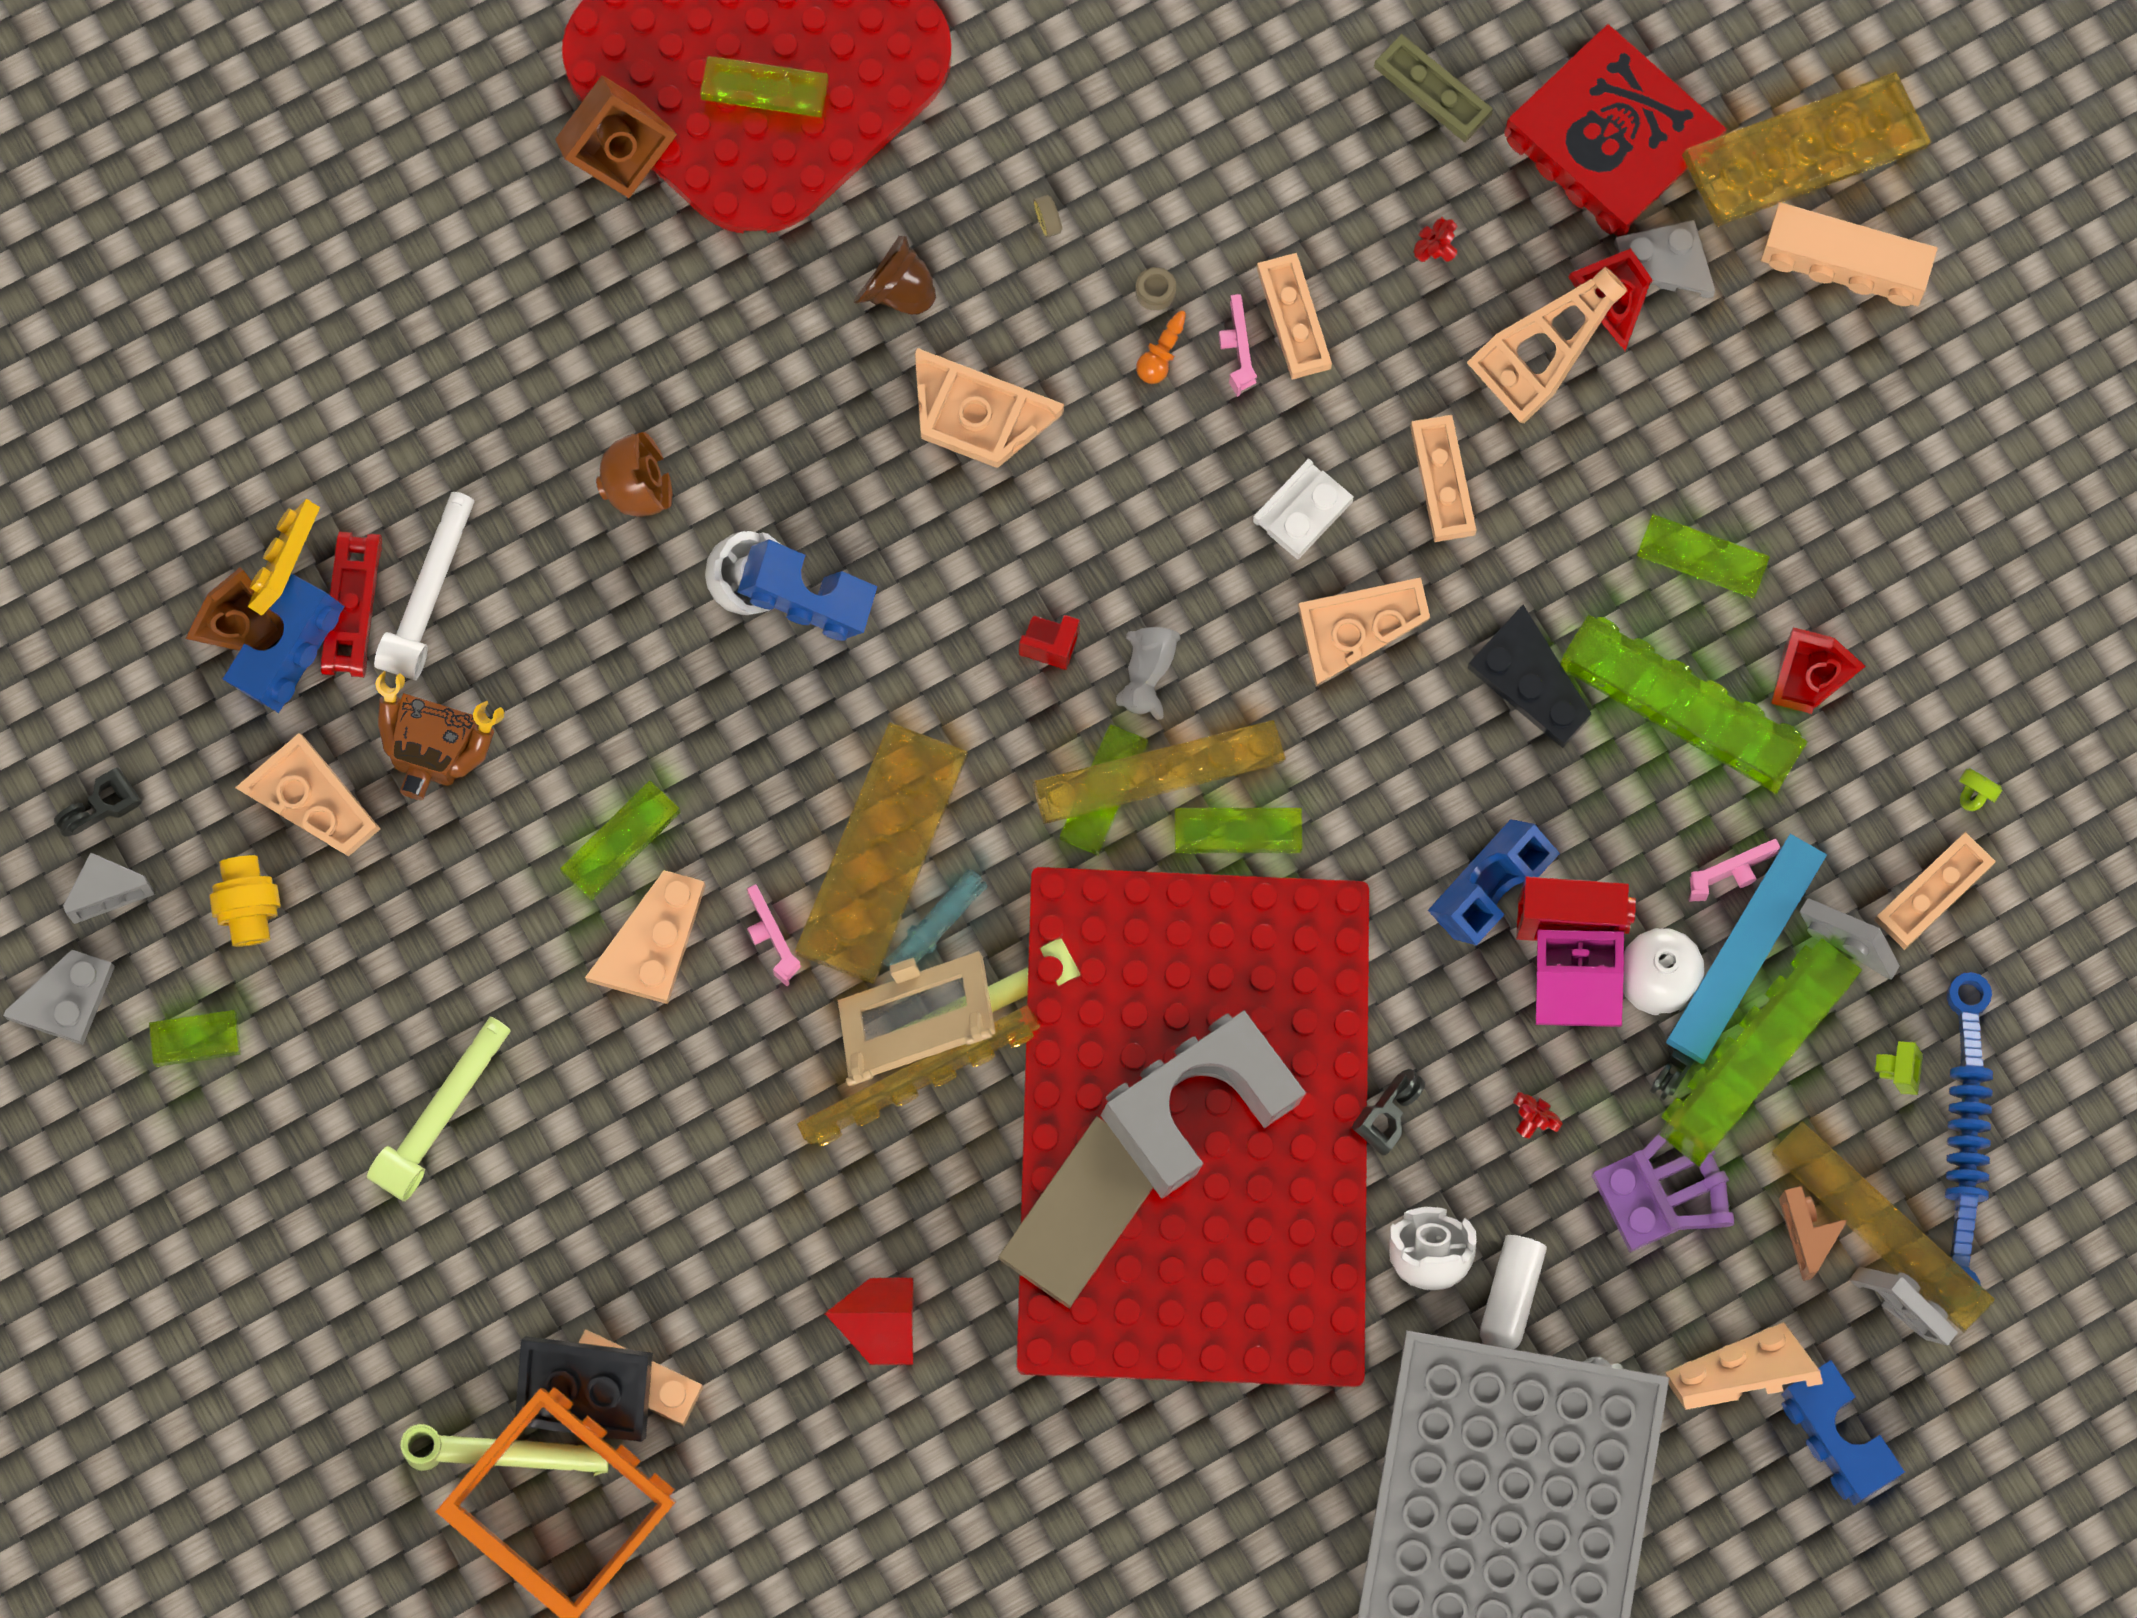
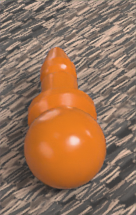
M1179 311L1169 320L1166 325L1167 329L1162 332L1158 340V345L1149 343V352L1139 357L1136 371L1144 382L1156 384L1166 378L1169 371L1168 361L1173 360L1175 357L1169 353V350L1173 348L1178 339V334H1181L1186 317L1184 311Z

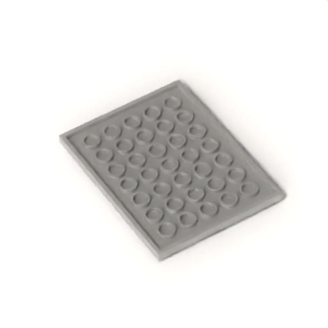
M1406 1330L1357 1618H1630L1669 1377Z

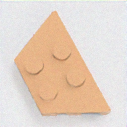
M919 348L915 352L921 439L998 468L1063 414L1064 404Z

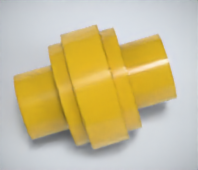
M238 856L220 861L222 882L213 885V893L209 895L212 917L217 918L218 925L229 926L231 942L234 947L251 946L270 941L268 920L277 917V909L281 907L277 884H273L272 877L261 876L258 856Z

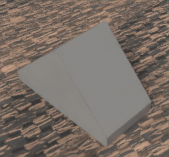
M90 853L63 907L67 916L76 924L155 894L145 876Z

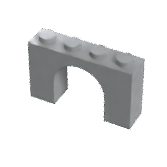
M1245 1010L1234 1018L1229 1013L1222 1016L1208 1028L1211 1032L1200 1041L1195 1036L1188 1039L1174 1051L1177 1055L1166 1064L1161 1060L1154 1062L1140 1074L1142 1077L1141 1081L1132 1087L1124 1083L1105 1098L1108 1103L1101 1113V1117L1161 1198H1164L1196 1176L1203 1165V1162L1174 1124L1170 1114V1093L1178 1083L1194 1076H1211L1225 1081L1238 1092L1264 1128L1298 1106L1306 1094Z

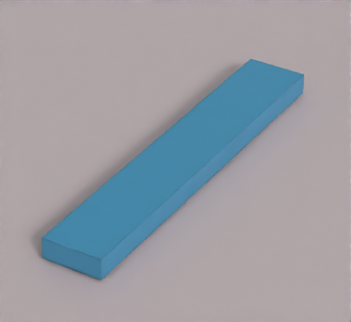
M1790 833L1667 1039L1666 1044L1700 1064H1704L1827 854Z

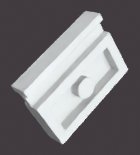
M1308 459L1254 515L1253 522L1257 526L1260 525L1264 528L1270 537L1298 560L1350 506L1354 496L1323 470L1320 471L1315 467L1313 462Z

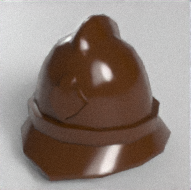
M898 236L878 268L856 296L855 304L870 301L875 305L883 304L900 312L915 315L927 311L934 304L936 292L931 274L925 263L916 256V252L910 249L907 237Z

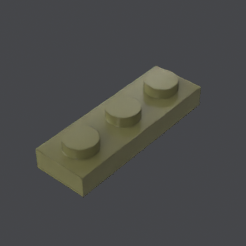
M1403 34L1375 61L1374 68L1464 143L1492 116L1493 108Z

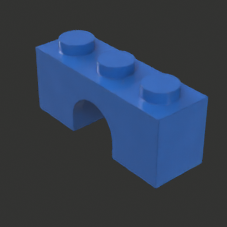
M770 539L751 546L737 591L751 598V604L763 609L772 610L775 608L787 613L786 618L800 625H815L823 629L822 633L831 639L845 641L849 637L864 633L877 586L840 571L823 577L820 590L816 595L810 592L802 581L801 569L805 558L804 554Z
M291 573L282 595L269 608V610L283 620L284 632L280 641L271 649L264 651L256 650L244 643L223 680L245 695L279 713L284 704L292 698L295 686L306 668L314 662L317 650L325 637L338 623L339 615L344 605L326 592Z
M1510 819L1428 911L1454 940L1478 945L1505 915L1497 906L1500 898L1512 887L1524 883L1526 876L1539 877L1560 853L1535 824Z
M1830 1360L1818 1368L1823 1384L1807 1387L1806 1380L1793 1383L1781 1394L1785 1399L1782 1402V1407L1794 1425L1800 1423L1809 1436L1806 1444L1818 1462L1825 1461L1834 1474L1830 1479L1837 1493L1844 1500L1849 1498L1855 1506L1898 1479L1905 1471L1881 1435L1860 1445L1848 1443L1840 1437L1835 1427L1836 1414L1840 1409L1847 1406L1855 1398V1395Z

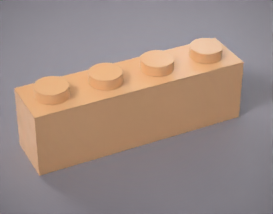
M1779 202L1761 262L1768 263L1773 269L1781 272H1791L1793 270L1807 274L1812 280L1819 283L1827 284L1834 282L1845 285L1857 294L1869 295L1872 293L1883 296L1899 306H1919L1926 291L1938 247Z

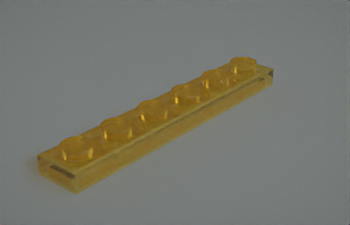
M1271 720L1035 780L1032 786L1043 824L1274 766L1283 763L1286 758L1275 722Z
M1026 1005L995 1021L996 1034H993L991 1038L971 1045L964 1044L923 1058L797 1123L803 1138L812 1145L817 1142L819 1146L829 1144L842 1136V1129L854 1123L857 1126H863L876 1120L881 1115L879 1110L893 1103L898 1107L913 1101L919 1096L918 1090L932 1083L934 1087H938L952 1081L957 1077V1070L969 1064L972 1067H977L989 1062L996 1056L994 1051L1007 1044L1010 1047H1017L1026 1043L1034 1037L1032 1032L1041 1028L1034 1012Z
M1803 1121L1772 1151L1774 1158L1841 1220H1847L1846 1224L1898 1273L1902 1272L1915 1280L1921 1287L1919 1292L1927 1300L1942 1307L1948 1313V1319L1963 1333L1995 1302V1299Z

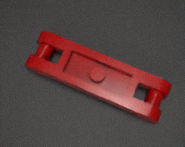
M338 532L330 596L344 605V608L339 615L338 623L324 639L321 658L322 675L335 676L337 672H349L351 677L364 678L366 675L367 651L378 564L382 552L381 534H368L366 538L353 537L352 532ZM352 553L364 554L363 561H350ZM339 645H351V656L338 655Z

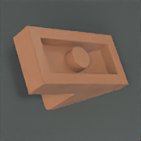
M1802 1186L1785 1190L1780 1196L1779 1201L1802 1279L1806 1281L1812 1279L1818 1272L1847 1220L1814 1227L1812 1222L1817 1221V1214L1813 1200L1810 1196H1804Z

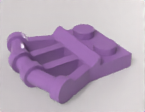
M1679 1113L1667 1123L1643 1150L1634 1152L1632 1155L1599 1169L1592 1174V1178L1630 1253L1679 1230L1722 1228L1735 1225L1734 1214L1729 1212L1726 1183L1729 1179L1724 1170H1719L1713 1158L1716 1153L1711 1143L1706 1144L1684 1124L1686 1119ZM1672 1136L1690 1152L1656 1169H1653L1649 1161ZM1698 1164L1705 1179L1667 1196L1660 1181ZM1710 1191L1712 1214L1676 1215L1674 1207Z

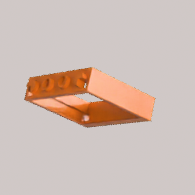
M553 1387L549 1393L544 1388H540L435 1512L559 1618H579L676 1503L670 1496L675 1489L656 1473L650 1479L636 1468L641 1462L637 1456L622 1444L615 1450L603 1439L608 1432L588 1415L583 1421L569 1411L574 1403ZM543 1407L657 1504L575 1602L461 1506L464 1500Z

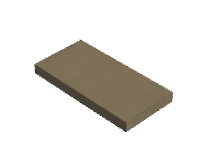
M1099 1117L1094 1119L998 1256V1260L1068 1308L1074 1303L1153 1189L1151 1183L1106 1122Z

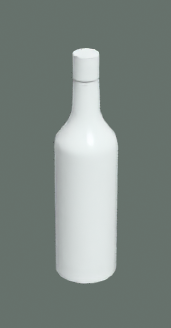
M1505 1236L1480 1327V1337L1483 1344L1513 1350L1520 1345L1547 1249L1544 1244L1522 1236Z

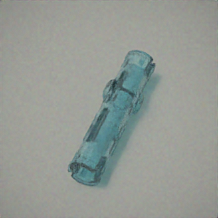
M967 869L964 875L917 926L911 925L906 931L908 936L883 960L885 966L889 967L910 958H914L917 964L926 953L932 954L937 948L936 942L973 901L988 888L985 881L980 883L982 878L973 870Z

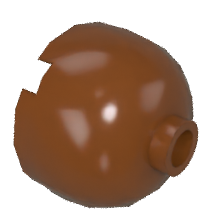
M646 432L630 434L615 441L603 454L599 469L600 476L596 478L597 488L601 497L604 500H609L618 511L625 515L637 517L650 516L660 513L672 505L673 494L669 472L661 477L657 462L664 460L655 441Z

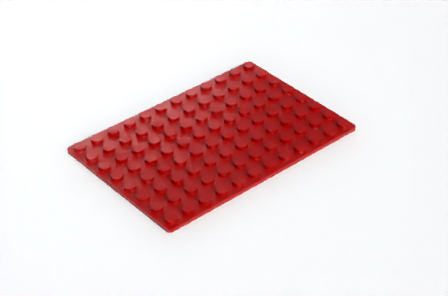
M1037 867L1033 869L1030 884L1020 1225L1094 1119L1099 1117L1104 1121L1101 1113L1108 1103L1105 1099L1106 1096L1124 1083L1132 1087L1141 1081L1142 1077L1140 1074L1154 1062L1161 1060L1166 1064L1177 1055L1174 1051L1188 1039L1195 1036L1200 1041L1211 1032L1208 1028L1228 1013L1234 1018L1245 1010L1306 1094L1298 1106L1264 1128L1238 1092L1225 1081L1211 1076H1194L1178 1083L1170 1093V1114L1178 1130L1203 1162L1202 1167L1196 1176L1164 1198H1161L1153 1187L1070 1308L1019 1274L1016 1368L1020 1374L1330 1387H1359L1362 1385L1365 1379L1367 1141L1354 1131L1352 1126L1367 1106L1369 886L1367 883L1348 880ZM1062 938L1080 972V976L1058 986L1056 981L1063 973V965L1056 957H1044L1040 948Z

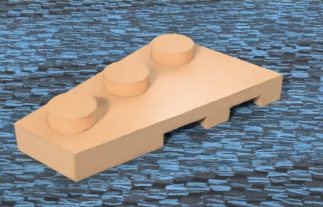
M1421 577L1298 604L1316 686L1430 619Z
M300 733L235 787L347 856H350L380 830V827L308 740Z
M664 870L585 977L586 981L668 1004L706 886L705 882Z
M1784 1322L1665 1372L1666 1377H1669L1668 1385L1686 1410L1735 1401L1741 1397L1742 1392L1766 1388L1767 1394L1782 1392L1783 1384L1805 1380L1807 1387L1823 1384L1820 1370Z

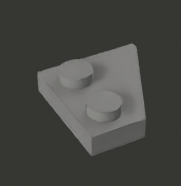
M1694 220L1615 238L1614 246L1616 253L1631 248L1653 279L1651 284H1655L1661 289L1675 292L1676 288L1701 293L1700 297L1707 299L1714 297V284Z
M1808 898L1799 912L1808 927L1807 932L1820 942L1832 944L1877 973L1892 980L1900 965L1880 928Z
M71 950L9 1006L3 1016L9 1021L84 1045L115 966L111 962Z
M1859 1266L1849 1279L1859 1289L1864 1287L1875 1290L1885 1300L1881 1306L1902 1320L1925 1340L1948 1346L1958 1333L1946 1321L1949 1317L1948 1313L1938 1304L1930 1300L1926 1301L1918 1293L1921 1289L1919 1284L1902 1272L1895 1275Z

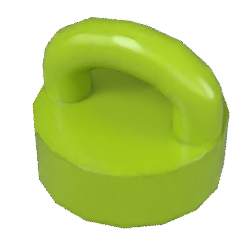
M1966 768L1959 779V782L1965 785L1960 795V805L1966 811L1973 812L1980 809L1987 799L1995 803L2003 791L2001 786L1971 768ZM1973 793H1978L1976 798L1970 801V798L1973 795Z

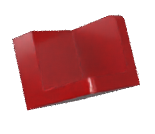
M1064 615L1061 624L1033 616L1025 636L1022 635L1020 638L1019 655L1067 670L1080 634V620Z

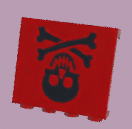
M1607 24L1508 118L1504 136L1515 152L1520 155L1526 154L1536 163L1537 170L1545 179L1549 181L1555 180L1565 189L1567 197L1574 205L1579 208L1585 207L1593 214L1597 224L1603 231L1611 235L1614 233L1617 237L1628 234L1630 224L1705 152L1711 156L1722 146L1727 128L1613 27Z

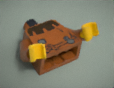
M383 671L375 683L378 693L382 695L379 699L378 727L384 752L390 757L395 769L406 773L400 789L401 794L422 801L430 781L450 786L456 778L464 777L484 762L494 735L492 726L504 718L505 712L501 707L496 709L493 718L489 719L485 713L488 700L477 705L473 715L405 693L402 694L400 701V698L396 695L404 687L405 677L399 673L396 676V688H390L385 683L386 672Z

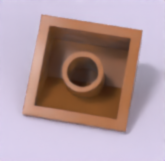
M602 75L555 140L565 160L630 198L677 134L635 95Z

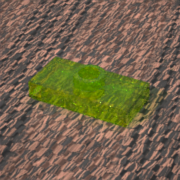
M235 1010L149 1022L152 1057L155 1067L241 1055L237 1013Z

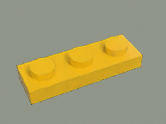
M305 499L295 511L289 508L283 514L276 527L281 534L279 538L276 537L270 543L263 556V559L268 561L266 567H262L257 572L250 584V589L254 590V594L248 607L260 615H263L282 595L320 507L308 499Z

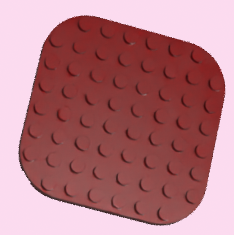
M582 0L567 23L562 43V58L566 76L577 98L583 102L602 75L635 95L677 134L652 167V170L705 219L721 228L743 234L744 231L767 230V233L784 230L799 223L813 213L937 97L947 80L952 54L949 26L944 14L934 0Z

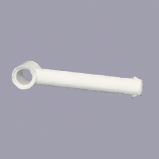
M451 492L396 635L386 632L381 638L375 656V668L396 675L401 673L404 677L412 680L419 678L428 652V646L420 643L462 536V530L475 501L471 497L459 492Z

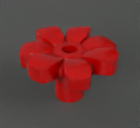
M1441 217L1434 222L1433 229L1425 226L1418 234L1422 240H1419L1414 246V257L1420 262H1425L1430 256L1434 259L1441 257L1446 262L1454 259L1458 251L1450 242L1455 237L1453 232L1458 227L1452 219L1445 220Z
M1518 1092L1514 1097L1513 1102L1520 1108L1518 1113L1523 1117L1516 1131L1523 1137L1530 1139L1538 1127L1542 1130L1548 1127L1555 1132H1558L1562 1127L1563 1123L1558 1115L1549 1111L1551 1105L1540 1098L1536 1101L1532 1096Z

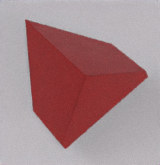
M1631 248L1573 271L1568 276L1574 287L1577 288L1595 277L1606 267L1624 284L1627 292L1610 307L1601 321L1624 351H1626L1649 286L1653 282V279ZM1599 288L1595 289L1596 295L1599 298L1606 296Z
M1793 627L1784 646L1771 704L1812 714L1813 709L1866 666L1834 637Z
M869 1278L824 1313L870 1365H913V1278Z

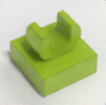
M1898 1041L1896 1056L1877 1054L1875 1072L1879 1073L1880 1078L1893 1080L1894 1085L1901 1094L1918 1095L1923 1053L1915 1042Z

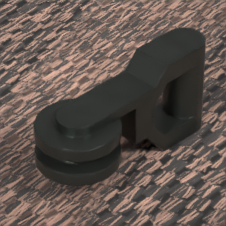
M117 767L95 779L93 795L87 797L89 805L95 812L94 814L90 815L88 812H85L86 808L82 803H75L57 814L54 818V823L57 827H61V834L64 837H68L84 831L108 816L120 818L137 808L142 801L121 769ZM112 786L121 801L115 805L103 803L100 798L101 791Z
M1668 1044L1667 1047L1671 1055L1668 1062L1679 1069L1675 1074H1671L1670 1069L1672 1065L1667 1063L1649 1091L1655 1094L1657 1090H1661L1660 1099L1663 1101L1668 1094L1673 1096L1691 1066L1700 1064Z
M1412 1069L1402 1071L1393 1079L1375 1106H1366L1353 1123L1352 1129L1381 1155L1388 1154L1402 1136L1400 1118L1403 1112L1392 1103L1393 1099H1396L1402 1106L1412 1104L1422 1094L1425 1081L1420 1076H1417V1073ZM1382 1113L1388 1120V1128L1384 1134L1373 1125L1375 1119Z

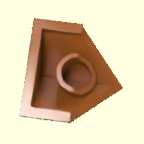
M240 567L207 594L185 639L238 651L241 650L245 643L256 650L264 651L282 637L284 624L282 619L269 609L263 615H260L248 607L254 590L250 589L252 580Z

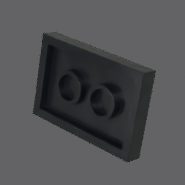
M525 1336L521 1339L515 1417L540 1388H544L549 1393L555 1387L574 1403L569 1411L581 1421L588 1415L608 1432L604 1437L642 1442L646 1438L653 1352ZM544 1407L527 1426L573 1433Z

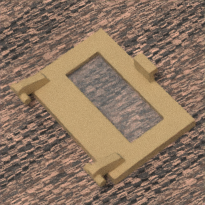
M980 951L923 971L918 969L914 958L890 965V972L894 981L838 1000L848 1078H846L848 1086L872 1079L874 1075L964 1044H974L991 1038L993 1034H996L984 960Z

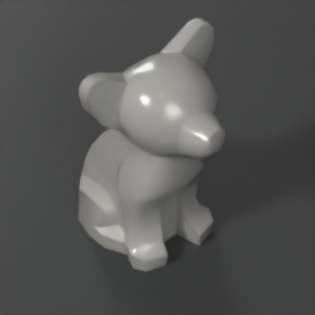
M1148 627L1137 631L1127 632L1126 639L1133 646L1128 666L1130 683L1117 694L1116 704L1118 706H1125L1128 711L1134 714L1141 715L1151 712L1156 720L1163 719V707L1154 687L1171 665L1177 642L1180 640V634L1171 629L1161 627Z

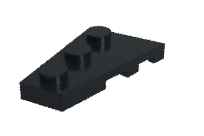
M1524 605L1513 614L1468 664V669L1562 748L1566 746L1591 717L1592 713Z

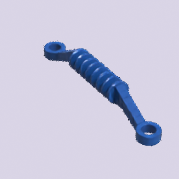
M1972 972L1957 976L1947 991L1948 1004L1959 1017L1961 1064L1959 1067L1950 1069V1078L1962 1082V1085L1949 1088V1094L1961 1098L1962 1101L1951 1103L1948 1108L1949 1112L1961 1115L1960 1119L1950 1120L1948 1128L1961 1132V1134L1947 1139V1145L1960 1149V1152L1947 1155V1162L1959 1166V1169L1946 1172V1179L1959 1183V1186L1945 1189V1198L1955 1201L1956 1212L1954 1214L1955 1223L1953 1233L1955 1234L1952 1237L1953 1246L1951 1247L1949 1269L1945 1270L1938 1278L1935 1292L1940 1304L1948 1310L1955 1312L1964 1311L1972 1307L1980 1297V1280L1976 1273L1970 1269L1969 1265L1977 1213L1976 1208L1978 1202L1989 1200V1191L1976 1187V1184L1989 1181V1174L1977 1170V1167L1990 1164V1157L1977 1153V1150L1989 1148L1991 1145L1989 1139L1978 1136V1133L1991 1130V1123L1980 1120L1978 1117L1992 1113L1991 1106L1979 1102L1980 1099L1990 1098L1992 1096V1089L1980 1086V1083L1993 1080V1071L1983 1067V1059H1981L1983 1057L1980 1041L1981 1033L1979 1032L1980 1023L1978 1022L1979 1014L1983 1013L1991 1002L1992 990L1984 977ZM1963 985L1974 986L1980 993V1002L1976 1005H1968L1962 1002L1958 995L1959 987ZM1949 1279H1963L1969 1286V1296L1964 1300H1957L1950 1296L1947 1291Z

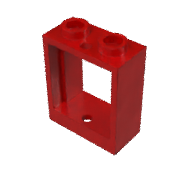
M1526 876L1518 897L1516 939L1537 941L1538 930L1614 931L1629 934L1630 924L1634 923L1636 898L1628 897L1629 884Z

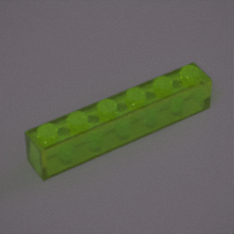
M1588 614L1563 654L1560 664L1567 673L1773 793L1778 794L1808 742L1801 738L1802 734L1796 728L1786 723H1775L1765 717L1764 711L1757 705L1747 701L1743 703L1729 696L1727 689L1719 683L1711 680L1706 682L1694 676L1692 670L1681 661L1675 659L1669 661L1655 653V648L1648 642L1639 638L1632 640L1620 633L1618 626L1612 621L1603 617L1596 619Z
M1823 938L1819 940L1813 949L1805 945L1790 963L1795 968L1793 973L1787 979L1782 975L1778 976L1764 994L1770 999L1762 1009H1759L1756 1005L1751 1008L1739 1023V1026L1744 1029L1739 1037L1734 1040L1731 1036H1728L1713 1054L1718 1061L1709 1071L1703 1066L1687 1085L1692 1090L1691 1094L1684 1102L1677 1097L1662 1114L1661 1118L1666 1121V1124L1659 1135L1698 1167L1703 1164L1861 973L1862 969Z

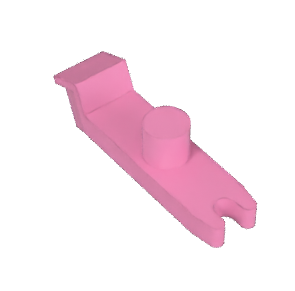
M1241 294L1231 295L1230 307L1234 329L1219 331L1220 349L1237 348L1239 369L1231 373L1229 378V384L1237 397L1241 395L1242 390L1257 383L1255 380L1257 375L1251 365Z
M1777 839L1761 844L1704 871L1691 872L1689 902L1706 901L1709 894L1708 886L1732 875L1740 888L1755 882L1757 878L1751 867L1779 853L1778 850L1781 847Z
M755 884L747 888V891L761 921L748 927L747 930L755 945L769 938L771 939L781 959L773 969L774 976L788 986L790 984L789 980L801 968L800 961L791 954L759 888Z

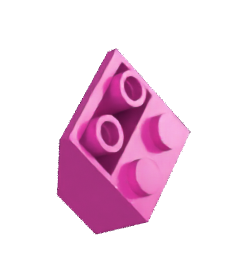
M1538 930L1536 1025L1622 1027L1624 932Z

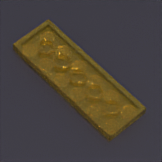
M1893 72L1685 150L1682 157L1716 227L1777 205L1779 202L1788 201L1924 150L1931 141L1897 72Z
M889 722L796 946L795 954L797 956L875 985L968 757V751Z

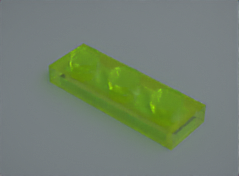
M708 56L700 93L701 99L707 101L822 117L829 80L826 73Z
M1655 514L1651 516L1637 556L1751 598L1756 596L1770 556Z
M1112 724L1109 725L1060 833V840L1099 856L1146 751L1148 739Z
M649 780L560 868L561 873L592 901L681 813L680 808Z
M1175 808V853H1302V808Z

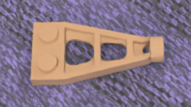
M1604 267L1589 281L1497 333L1467 364L1520 423H1525L1556 393L1610 307L1627 292V289L1608 268ZM1599 288L1606 296L1599 298L1596 295L1595 289ZM1570 306H1577L1585 315V322L1570 340H1565L1553 327L1552 321ZM1543 333L1556 345V354L1543 373L1535 374L1520 358L1517 350L1523 341L1536 334Z

